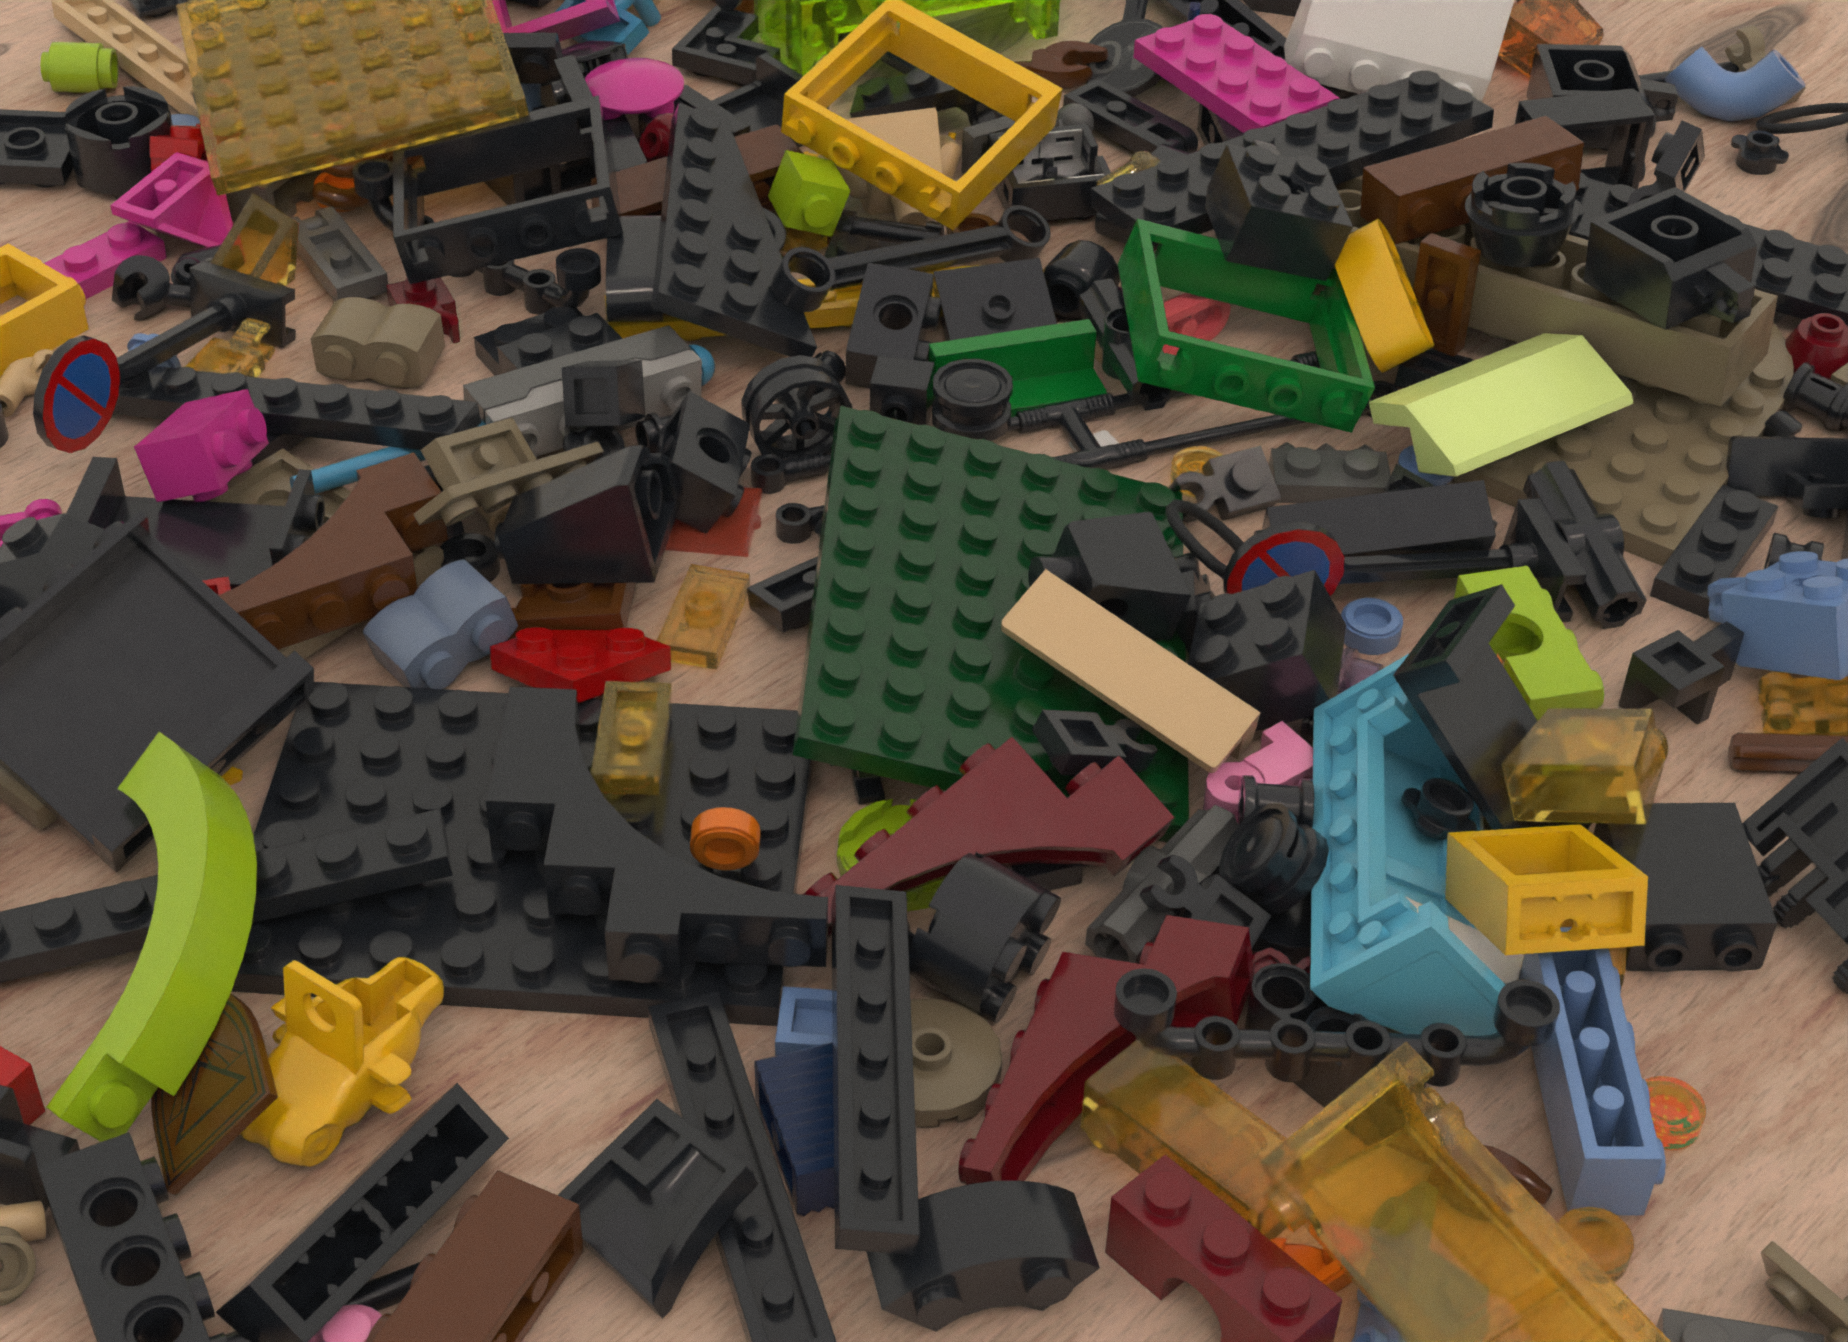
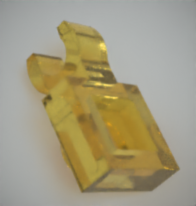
M247 318L241 323L237 332L229 341L213 337L185 367L193 368L195 371L222 374L237 372L249 377H258L265 370V363L272 358L275 352L274 346L260 342L263 335L270 329L269 323Z

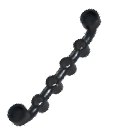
M381 158L363 160L357 163L352 170L355 192L360 197L368 199L375 216L386 228L393 232V204L389 196L393 195V163ZM425 215V225L434 223L432 218ZM573 248L560 253L556 258L558 283H556L555 275L551 271L545 269L529 271L516 265L514 260L449 275L452 277H466L477 270L483 273L484 288L487 293L495 296H504L514 292L516 289L523 291L526 310L532 314L540 315L554 307L577 308L582 306L589 297L590 290L601 282L600 257L596 252L585 248Z
M1146 968L1135 969L1124 974L1117 982L1114 1000L1116 1020L1123 1028L1132 1032L1144 1047L1161 1055L1191 1058L1193 1070L1206 1079H1224L1233 1073L1236 1059L1265 1060L1266 1069L1274 1078L1284 1082H1297L1308 1075L1311 1061L1340 1062V1069L1347 1079L1358 1084H1373L1383 1077L1386 1063L1415 1064L1414 1068L1417 1076L1423 1082L1437 1087L1453 1084L1459 1077L1461 1066L1500 1064L1516 1058L1528 1049L1529 1046H1537L1547 1042L1554 1033L1560 1011V1003L1557 996L1547 986L1532 980H1516L1506 984L1500 990L1493 1016V1022L1498 1032L1484 1036H1466L1455 1026L1446 1023L1431 1024L1421 1034L1388 1033L1383 1026L1372 1021L1355 1022L1348 1027L1346 1032L1313 1031L1307 1023L1293 1018L1282 1019L1276 1022L1271 1030L1238 1029L1231 1020L1220 1016L1206 1017L1199 1021L1196 1027L1170 1026L1174 1019L1177 998L1175 984L1162 972Z

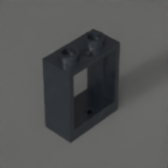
M1634 88L1519 101L1515 124L1547 116L1567 131L1614 126L1605 167L1582 169L1581 173L1590 179L1607 184H1624L1638 189L1639 182L1643 181L1645 176V156L1649 139L1655 133L1656 120L1652 109L1647 106Z

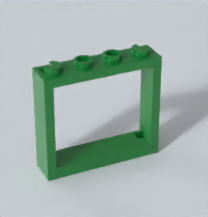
M1137 218L1119 259L1118 268L1138 382L1352 433L1375 386L1360 332L1336 269H1332L1327 281L1228 262L1225 261L1220 244L1216 238ZM1152 242L1159 243L1155 254L1153 251ZM1317 284L1325 285L1324 291L1321 290L1319 295L1312 294ZM1160 286L1309 323L1320 368L1169 331ZM1164 344L1179 348L1177 354L1164 353L1162 349Z

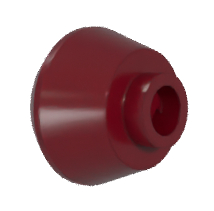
M1820 313L1813 317L1805 318L1785 339L1786 349L1793 360V375L1803 363L1808 362L1815 366V373L1830 379L1834 372L1848 363V326L1845 325L1841 318L1835 315Z

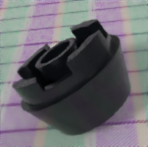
M1509 163L1507 174L1496 175L1490 178L1484 171L1480 172L1473 180L1472 193H1470L1465 201V209L1477 249L1481 250V255L1494 263L1509 267H1533L1554 259L1579 215V206L1575 200V184L1573 182L1567 185L1554 180L1555 169L1533 163Z

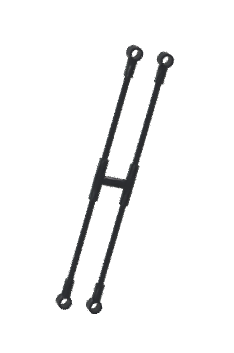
M1316 350L1296 354L1289 360L1320 368ZM1373 381L1375 389L1361 415L1367 414L1372 417L1369 402L1398 391L1397 387L1386 381ZM1179 391L1177 395L1171 398L1181 397L1190 394ZM1106 393L1017 411L1015 416L1011 417V425L1007 432L1017 430L1019 433L1061 426L1077 452L1052 458L1087 468H1101L1105 470L1145 461L1147 456L1306 422L1280 415H1271L1144 442L1143 439H1137L1101 447L1085 423V420L1113 415L1117 409L1141 405L1139 402L1132 401L1128 393L1113 396L1112 393ZM822 452L786 459L773 454L757 456L751 462V485L754 490L764 494L780 492L785 487L786 482L826 474L830 466L831 454L824 455ZM788 503L779 507L776 511L777 537L781 541L790 544L806 541L810 538L811 532L815 531L817 523L823 517L824 505L808 508L803 504Z

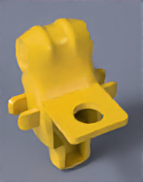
M397 957L368 978L354 977L345 979L338 984L332 983L296 960L287 964L283 968L285 997L271 1006L275 1016L285 1022L273 1032L272 1038L278 1046L268 1056L278 1098L240 1135L250 1143H258L266 1147L270 1154L279 1162L311 1167L327 1159L339 1144L345 1129L359 1123L373 1105L385 1113L392 1114L409 1103L412 1097L399 1084L411 1075L410 1065L419 1048L421 1028L432 1011L442 1003L444 997L442 979L424 964L410 958ZM311 993L318 995L311 1000Z

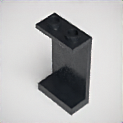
M92 457L66 513L106 529L117 521L126 523L141 510L148 516L150 534L201 580L229 577L230 586L233 589L275 565L313 535V532H316L324 524L325 503L322 496L315 495L311 470L299 469L285 506L210 501L195 502L194 500L178 499L157 502L155 498L125 496L117 458Z
M1500 584L1449 600L1393 676L1493 830L1578 824L1588 830L1594 819L1598 816L1601 804L1607 803L1606 800L1622 776L1620 771L1614 765L1572 775L1494 653L1489 642L1515 607L1503 585Z

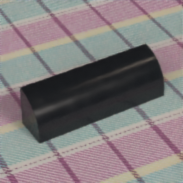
M456 1083L410 1123L229 1298L216 1313L234 1330L252 1342H308L509 1139L508 1136L464 1089Z

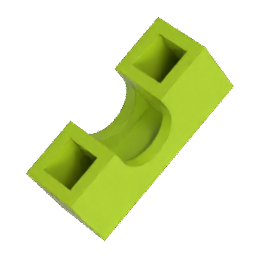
M1521 566L1458 575L1454 599L1502 584L1515 604L1511 613L1490 640L1489 645L1495 654H1499L1500 658L1505 660V670L1550 741L1590 736L1597 710L1604 702L1602 679L1595 670H1591L1578 649L1577 639L1573 631L1566 629L1553 607L1549 592L1540 587L1529 567Z

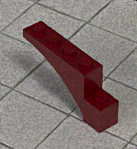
M1011 737L996 750L990 743L979 748L960 766L959 771L963 775L961 779L945 792L938 786L929 789L907 810L911 820L892 835L886 829L875 833L855 852L854 857L858 860L856 865L839 879L832 872L824 875L803 895L828 897L829 938L832 936L831 904L835 885L904 891L907 893L945 879L964 855L968 853L975 855L976 852L1004 866L1031 863L1086 864L1106 867L1115 877L1132 863L1141 851L1148 846H1152L1165 835L1174 816L1120 756H1117L1103 769L1096 762L1084 768L1065 787V790L1070 795L1067 798L1018 742Z
M1166 915L1155 942H1147L1144 945L1139 964L1062 952L1051 978H1044L1038 986L1034 1005L1035 1012L1027 1029L1019 1030L1014 1037L1010 1053V1065L1002 1083L993 1084L988 1093L985 1105V1119L976 1138H969L962 1148L958 1167L960 1182L969 1185L989 1181H1025L1047 1149L1084 1110L1118 1082L1161 1055L1144 1047L1132 1032L1123 1028L1115 1018L1114 1000L1118 980L1127 972L1142 968L1153 969L1162 972L1173 981L1177 990L1174 1019L1170 1026L1196 1027L1199 1021L1210 1016L1224 1017L1237 1025L1254 976L1249 927Z

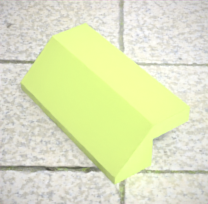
M1543 333L1369 402L1373 424L1410 428L1418 472L1452 477L1460 476L1634 404L1631 391L1583 335Z

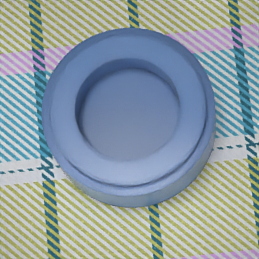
M1361 598L1348 603L1343 608L1341 616L1346 623L1344 644L1347 647L1362 654L1380 655L1388 653L1398 646L1402 633L1403 617L1395 606L1377 598Z

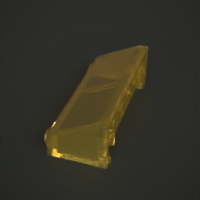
M1407 1041L1260 1160L1270 1187L1263 1194V1197L1275 1215L1293 1233L1303 1225L1406 1342H1671L1465 1126L1461 1109L1453 1101L1447 1104L1431 1086H1428L1426 1089L1424 1088V1083L1434 1076L1433 1068Z

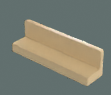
M1046 569L1002 619L1001 630L1004 634L1209 773H1215L1229 755L1238 760L1253 741L1260 716L1259 711Z

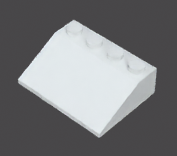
M1301 0L1284 45L1285 61L1307 77L1317 79L1322 85L1358 94L1367 92L1376 85H1387L1407 78L1413 72L1428 70L1437 73L1441 79L1460 90L1471 93L1474 98L1482 101L1492 78L1514 0Z

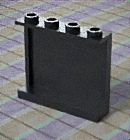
M141 510L126 523L117 521L108 526L96 539L93 546L94 550L75 566L73 564H66L56 570L44 584L43 593L26 608L16 607L0 618V765L115 872H118L154 839L152 828L144 812L134 800L117 788L158 732H161L215 773L222 776L314 692V668L295 650L286 658L150 534L148 516Z

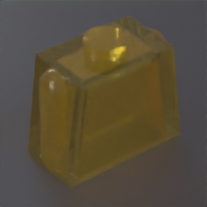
M1549 708L1502 762L1514 820L1646 824L1669 752L1667 737L1661 730L1656 729L1653 709Z

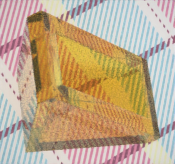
M252 194L210 263L286 286L295 280L299 223L258 195Z

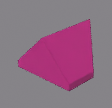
M176 152L110 205L112 214L152 231L207 248L233 241L241 259L220 166Z

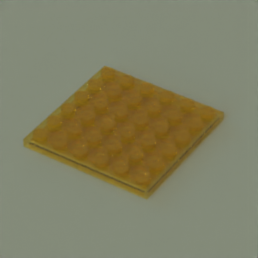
M189 0L188 2L176 5L210 175L217 196L529 115L526 99L492 0Z

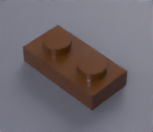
M1433 233L1420 242L1413 291L1434 342L1432 349L1454 357L1465 347L1481 250Z

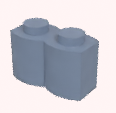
M461 559L443 566L430 575L419 586L414 595L403 597L386 606L369 621L362 632L375 659L404 687L443 689L456 679L468 662L490 654V646L507 641L518 627L507 597L465 559Z

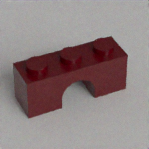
M1163 1155L1111 1196L1105 1253L1160 1300L1164 1299L1184 1281L1193 1286L1208 1301L1218 1318L1221 1327L1220 1342H1334L1343 1299L1167 1155Z

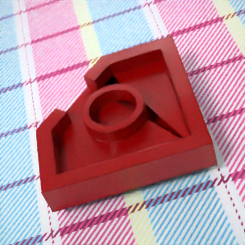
M532 627L518 631L515 635L516 638L490 646L491 670L533 688L577 689L578 703L671 670V646L645 637L644 632L636 628L550 630Z

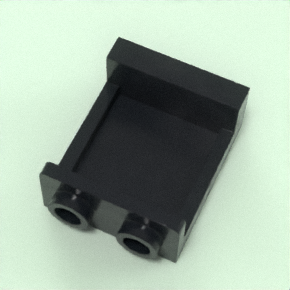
M764 53L756 57V80L753 83L714 100H710L688 85H684L683 92L678 99L686 106L694 109H707L718 118L727 120L735 137L776 124L781 127L784 94L803 76ZM790 138L798 147L803 146Z
M1735 802L1601 804L1593 835L1648 876L1644 946L1625 947L1622 956L1625 969L1627 971L1658 972L1760 969L1767 955L1777 926V920Z

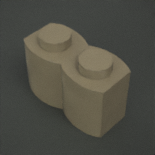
M346 297L336 300L310 339L317 372L330 378L348 381H362L370 378L380 384L394 388L421 386L445 348L441 314L416 304H397L386 307L379 302L361 297Z

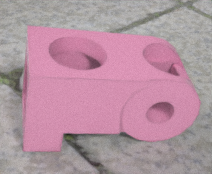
M1283 721L1262 731L1260 750L1245 757L1241 762H1226L1215 773H1208L1203 810L1211 809L1214 805H1217L1233 813L1238 823L1239 791L1242 776L1253 775L1257 783L1297 785L1301 778L1313 780V747Z

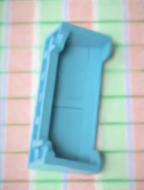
M1407 654L1314 708V816L1312 828L1327 839L1329 852L1326 866L1311 891L1310 989L1329 1007L1354 1015V1013L1361 1014L1369 1021L1404 1034H1421L1431 1024L1446 1023L1455 1026L1466 1036L1491 1035L1498 1032L1493 1022V1016L1500 990L1506 984L1449 929L1447 916L1475 929L1477 928L1445 899L1447 839L1437 840L1419 832L1414 824L1412 810L1401 801V797L1406 789L1416 788L1421 790L1425 781L1431 778L1450 780L1467 791L1393 676L1409 655ZM1474 802L1473 810L1468 818L1475 822L1477 831L1484 830L1483 814ZM1406 897L1423 904L1418 907V912L1417 908Z

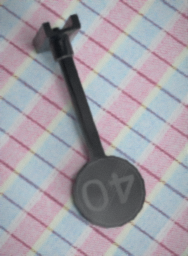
M1126 0L1123 19L1100 31L1092 38L1089 43L1105 47L1108 51V58L1105 61L1085 64L1093 72L1091 80L1085 84L1098 78L1133 97L1153 87L1162 78L1133 58L1135 40L1156 33L1157 30L1163 28V26L1145 19L1148 0Z

